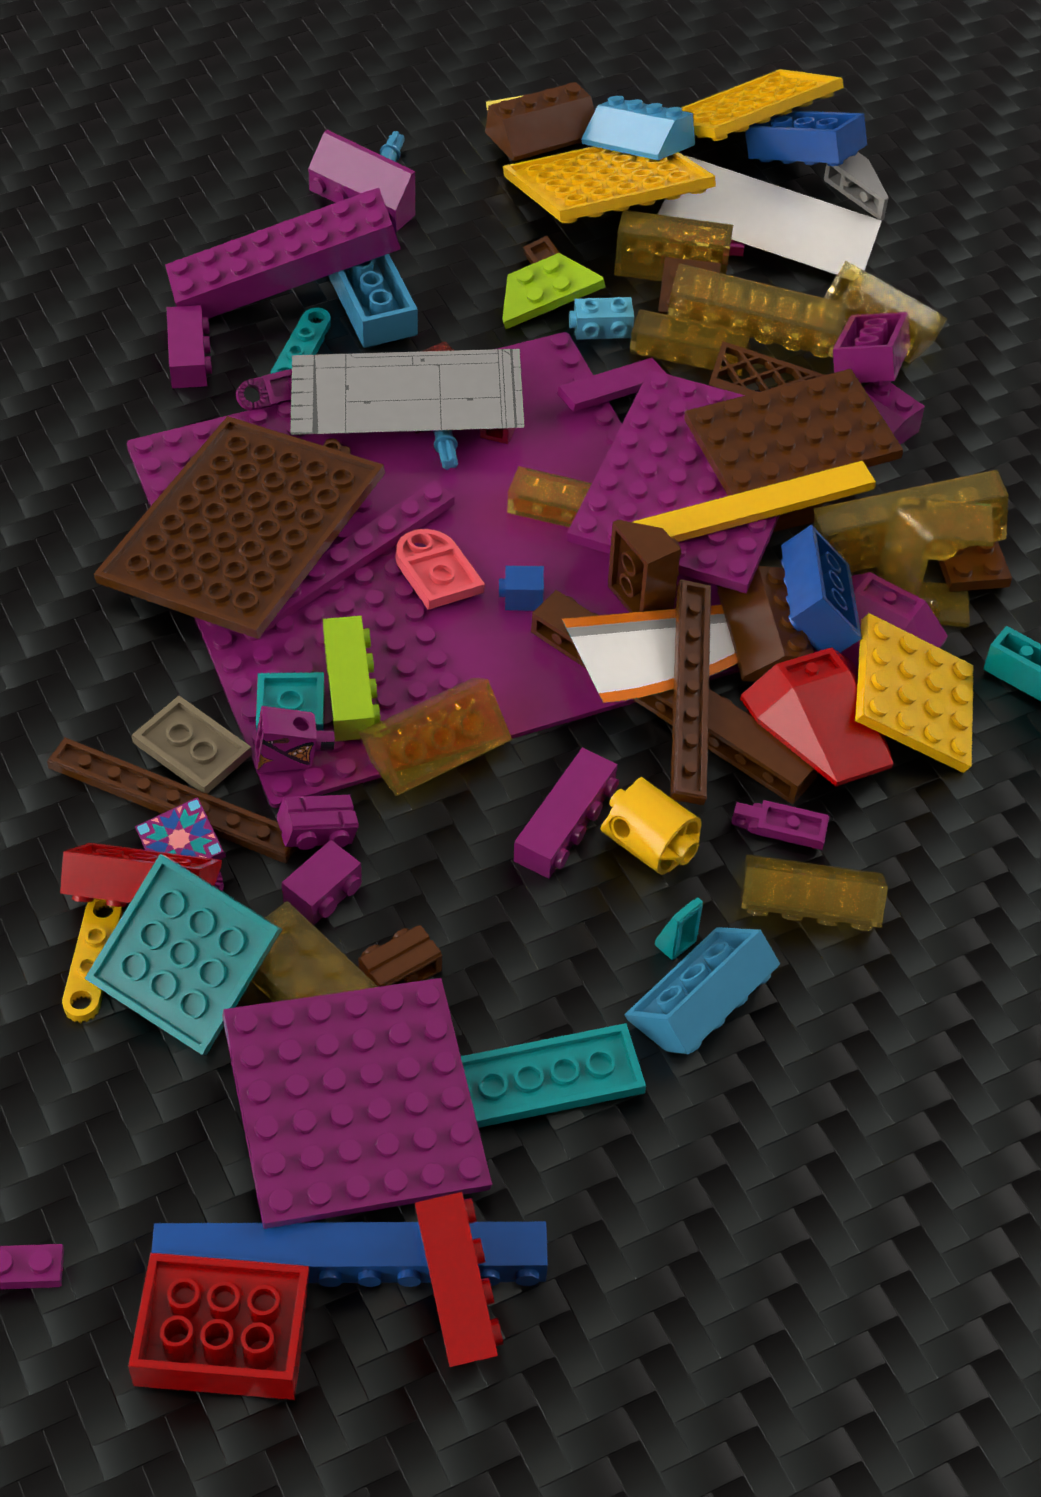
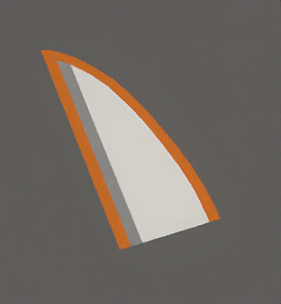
M712 605L710 611L709 676L738 663L722 605ZM676 609L562 619L603 703L636 699L674 689Z

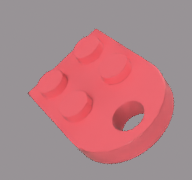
M417 529L406 533L399 539L395 556L397 566L428 610L484 593L485 583L456 543L446 534L431 529ZM415 543H422V544H424V545H426V546H425V547H418V546H415L414 544H415Z

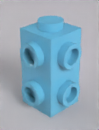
M631 297L575 299L574 311H569V327L575 329L576 340L632 338L634 311Z

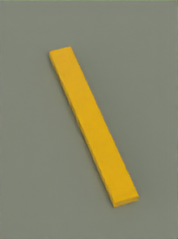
M859 461L632 522L663 528L671 538L680 542L874 490L876 481L864 462Z

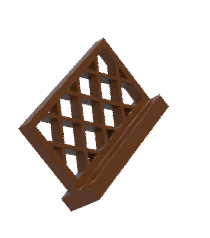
M722 341L708 385L742 395H749L758 392L746 388L747 385L756 383L760 391L769 390L763 380L770 377L777 383L778 386L774 387L777 388L824 376V374ZM724 354L736 356L740 362L730 365ZM757 363L764 365L768 371L758 374L752 365ZM745 368L751 377L741 380L735 371ZM728 374L733 383L718 379L717 377ZM780 374H791L795 380L785 383Z

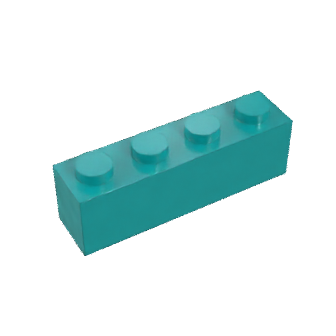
M1005 626L990 645L983 670L1041 701V644Z

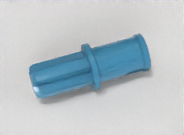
M394 131L389 136L387 143L381 147L380 155L397 162L401 156L400 149L405 141L404 135Z
M433 430L435 435L434 449L440 455L442 467L446 470L456 468L458 460L455 450L458 442L453 436L452 430Z

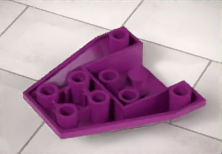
M871 572L851 576L860 628L861 619L870 613L936 647L941 648L945 643L948 635L925 600ZM860 640L841 652V654L852 660L857 668L859 666ZM812 646L813 652H818V651Z

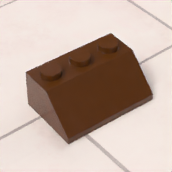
M623 520L613 521L608 587L629 613L674 609L681 555L679 543L676 539L671 538L663 528Z

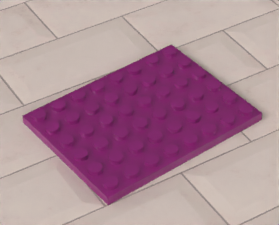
M649 370L567 532V541L610 554L613 521L623 520L632 522L727 497V493L686 424L684 416L687 410L745 395ZM780 515L678 542L681 548L679 574L747 594Z

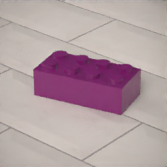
M909 313L851 315L833 348L834 373L852 369L861 384L862 382H873L874 385L882 386L895 381L910 347Z

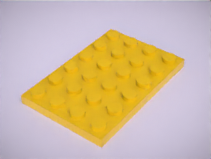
M779 69L681 108L682 111L693 113L694 135H697V138L709 137L712 138V141H720L728 137L727 134L731 132L748 130L749 125L754 123L762 124L771 120L770 117L774 115L789 114L794 107L809 106L817 98L825 99L834 96L835 91L844 88L842 77Z

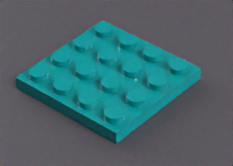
M160 854L84 979L201 1055H207L224 1027L223 1009L235 1008L282 929L169 857Z

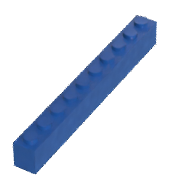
M546 1221L475 1222L469 1224L472 1239L481 1238L486 1263L478 1264L481 1279L489 1278L491 1286L497 1285L499 1282H516L522 1286H532L538 1282H546L548 1266ZM419 1222L297 1223L263 1229L262 1223H154L152 1253L309 1266L308 1283H319L325 1287H336L342 1283H358L365 1287H374L381 1283H398L402 1286L412 1287L419 1285L421 1282H431Z

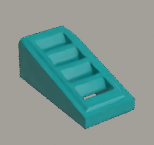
M698 897L677 912L655 940V946L671 960L677 958L697 941L703 901Z

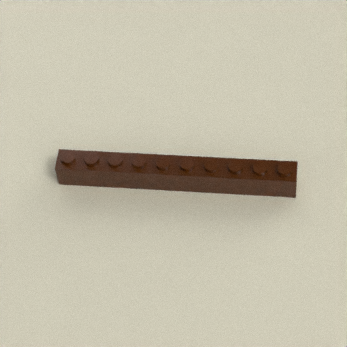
M555 590L532 612L531 633L586 668L562 619L599 615L585 609L572 597L565 596L558 590ZM674 689L633 699L673 726ZM709 689L708 749L793 805L815 781L817 771L760 726L751 714L735 706L728 698L721 697Z

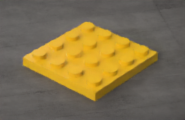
M868 613L861 619L862 639L860 640L855 721L964 773L972 767L973 665Z

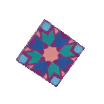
M198 797L135 826L145 850L213 859L226 857Z

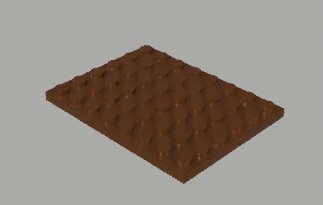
M227 416L94 573L95 581L112 589L259 639L385 475L384 465Z

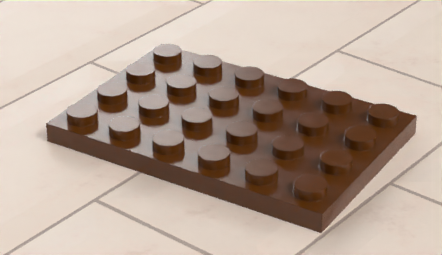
M852 369L685 411L684 416L686 424L728 496L863 461L866 467H871L901 459L903 455L902 446Z

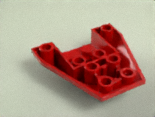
M833 647L776 664L741 694V701L760 726L835 786L890 769L894 764L885 735L855 721L858 668L852 660Z

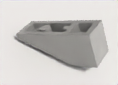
M857 152L855 156L845 159L841 165L828 166L826 163L825 182L878 220L885 218L889 197L869 159Z

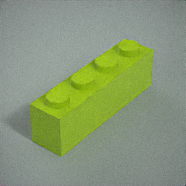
M362 616L323 619L324 645L335 741L375 738L374 725L381 724L379 704H372V698H377V686L375 678L369 679V673H374L373 654H366V648H371L369 628L363 629Z

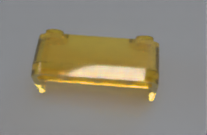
M915 497L898 499L891 508L876 575L925 600L941 625L969 627L968 590L949 592L947 584L923 582L929 559L947 560L957 553L959 544L993 547L992 504Z

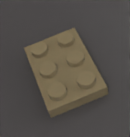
M177 696L132 734V740L136 746L195 789L206 794L252 755L250 745L181 696Z

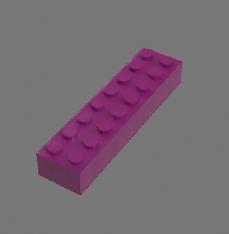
M378 187L188 257L165 264L176 306L201 305L202 317H208L209 319L392 253L401 248Z

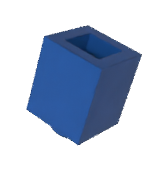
M506 566L505 578H499V597H505V610L535 611L543 603L544 566Z

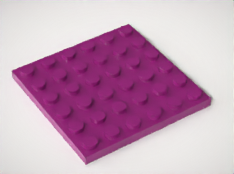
M441 978L223 1009L222 1017L263 1229L407 1205L462 1192L464 1195L490 1190L492 1181Z

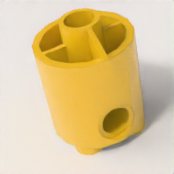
M643 777L638 778L626 791L619 789L613 794L609 805L613 808L601 825V831L662 875L670 872L679 864H687L694 857L699 847V836L702 826L699 817Z

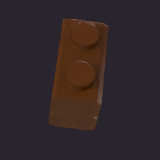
M421 925L410 930L408 928L399 930L389 942L380 947L379 945L368 947L361 957L358 958L359 974L368 988L423 981L442 971V953L433 940H430L429 935Z

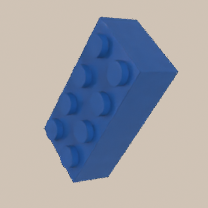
M792 110L791 113L770 117L771 120L769 122L749 125V129L745 131L749 159H759L760 162L782 160V163L790 164L802 161L805 165H814L820 162L827 163L828 166H838L843 164L845 159L855 156L859 150L867 146L864 113Z
M811 524L781 545L783 556L781 563L785 571L783 580L787 587L788 595L786 600L790 608V615L788 617L792 626L797 631L802 630L808 636L810 643L817 651L833 647L841 653L862 639L850 566Z

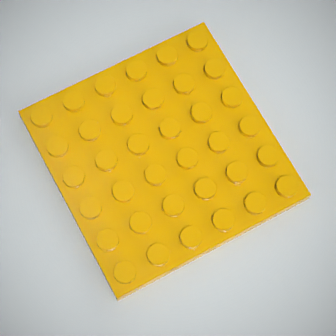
M592 146L503 166L505 178L562 223H573L578 220L577 218L584 216L600 217L604 214L603 212L611 210L618 212L626 211L629 209V206L637 204L648 206L654 204L655 200L659 199L675 200L686 193L701 194L706 192L708 188L716 187L715 175L679 152L661 160H653Z

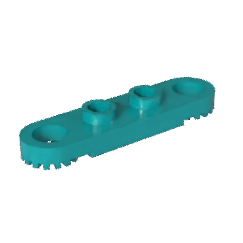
M311 308L303 313L270 374L292 369L293 355L317 354L326 333L331 327V316L327 310ZM313 318L315 320H317L316 318H318V320L321 319L322 322L312 323L311 321H313Z

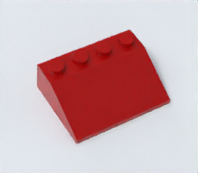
M150 1253L128 1365L133 1386L295 1400L301 1358L309 1266Z

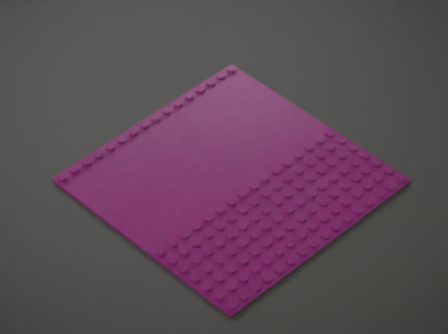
M562 332L498 348L520 349L524 428L515 429L508 445L480 438V429L452 430L453 436L458 442L455 450L458 465L456 468L448 470L442 467L440 455L434 449L435 435L433 430L291 435V401L281 402L278 405L262 409L258 408L252 411L248 410L228 415L238 420L322 446L327 439L335 438L342 446L350 448L351 455L384 465L385 475L326 551L435 480L455 496V505L419 529L436 530L449 536L485 583L484 593L428 610L397 566L395 559L396 544L344 580L329 588L328 591L291 616L288 615L276 623L267 632L264 631L259 639L195 617L243 740L251 746L252 755L250 757L255 770L254 745L257 734L258 673L324 672V730L334 731L324 645L323 619L362 616L363 629L369 628L371 648H366V654H373L374 673H369V679L375 678L377 686V698H372V704H379L381 724L374 725L375 738L335 741L333 751H315L312 766L306 769L257 773L269 805L272 808H279L283 797L320 796L636 702L630 699L603 703L586 668L531 633L533 611L505 610V597H499V578H505L506 566H544L543 602L555 590H558L565 596L572 597L585 609L598 615L629 613L608 587L610 554L567 541V532L622 425L609 401L573 412L558 396L557 391L560 385L593 376L568 333ZM227 416L131 439L127 442L128 452L150 507ZM415 543V544H414L415 546H418V547H425V546H426V545H424V544H422V543ZM679 574L677 585L680 579L711 585V606L721 605L717 585ZM676 586V598H675V603H674V609H676L677 586ZM738 664L709 676V681L740 672Z

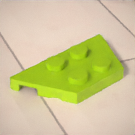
M561 253L510 273L507 277L502 318L505 329L511 328L575 299L605 288L604 279L599 274Z

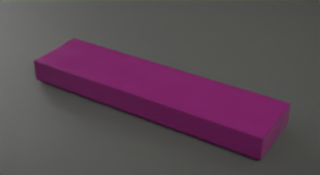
M649 358L560 385L557 394L575 412L638 392L649 370L667 373L653 358Z

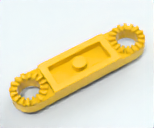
M94 898L93 902H88L86 905L62 999L65 1014L74 1022H88L91 1018L93 1020L95 1015L99 1013L104 993L103 990L84 979L122 917V907L109 906L113 910L110 916L105 918L97 917L95 914L99 907L102 909L103 906L105 908L109 906L106 905V900ZM80 996L83 998L86 996L87 999L90 998V1005L84 1009H75L71 1005L73 1000L76 1001V998L80 999Z

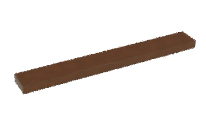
M680 579L677 585L670 797L678 801L704 805L707 800L711 585Z
M64 737L47 760L49 769L161 814L198 797L216 836L287 864L297 848L284 846L281 835L282 831H280L278 822L66 737Z

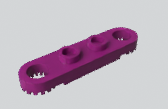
M292 369L243 381L236 391L238 404L242 408L252 411L258 408L262 409L278 405L281 402L291 401ZM248 387L256 389L259 393V400L253 403L251 401L248 402L246 397H244V389Z

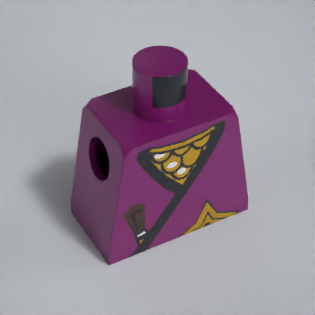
M261 706L254 745L257 773L311 767L315 751L334 750V731L316 730L315 715L312 712Z

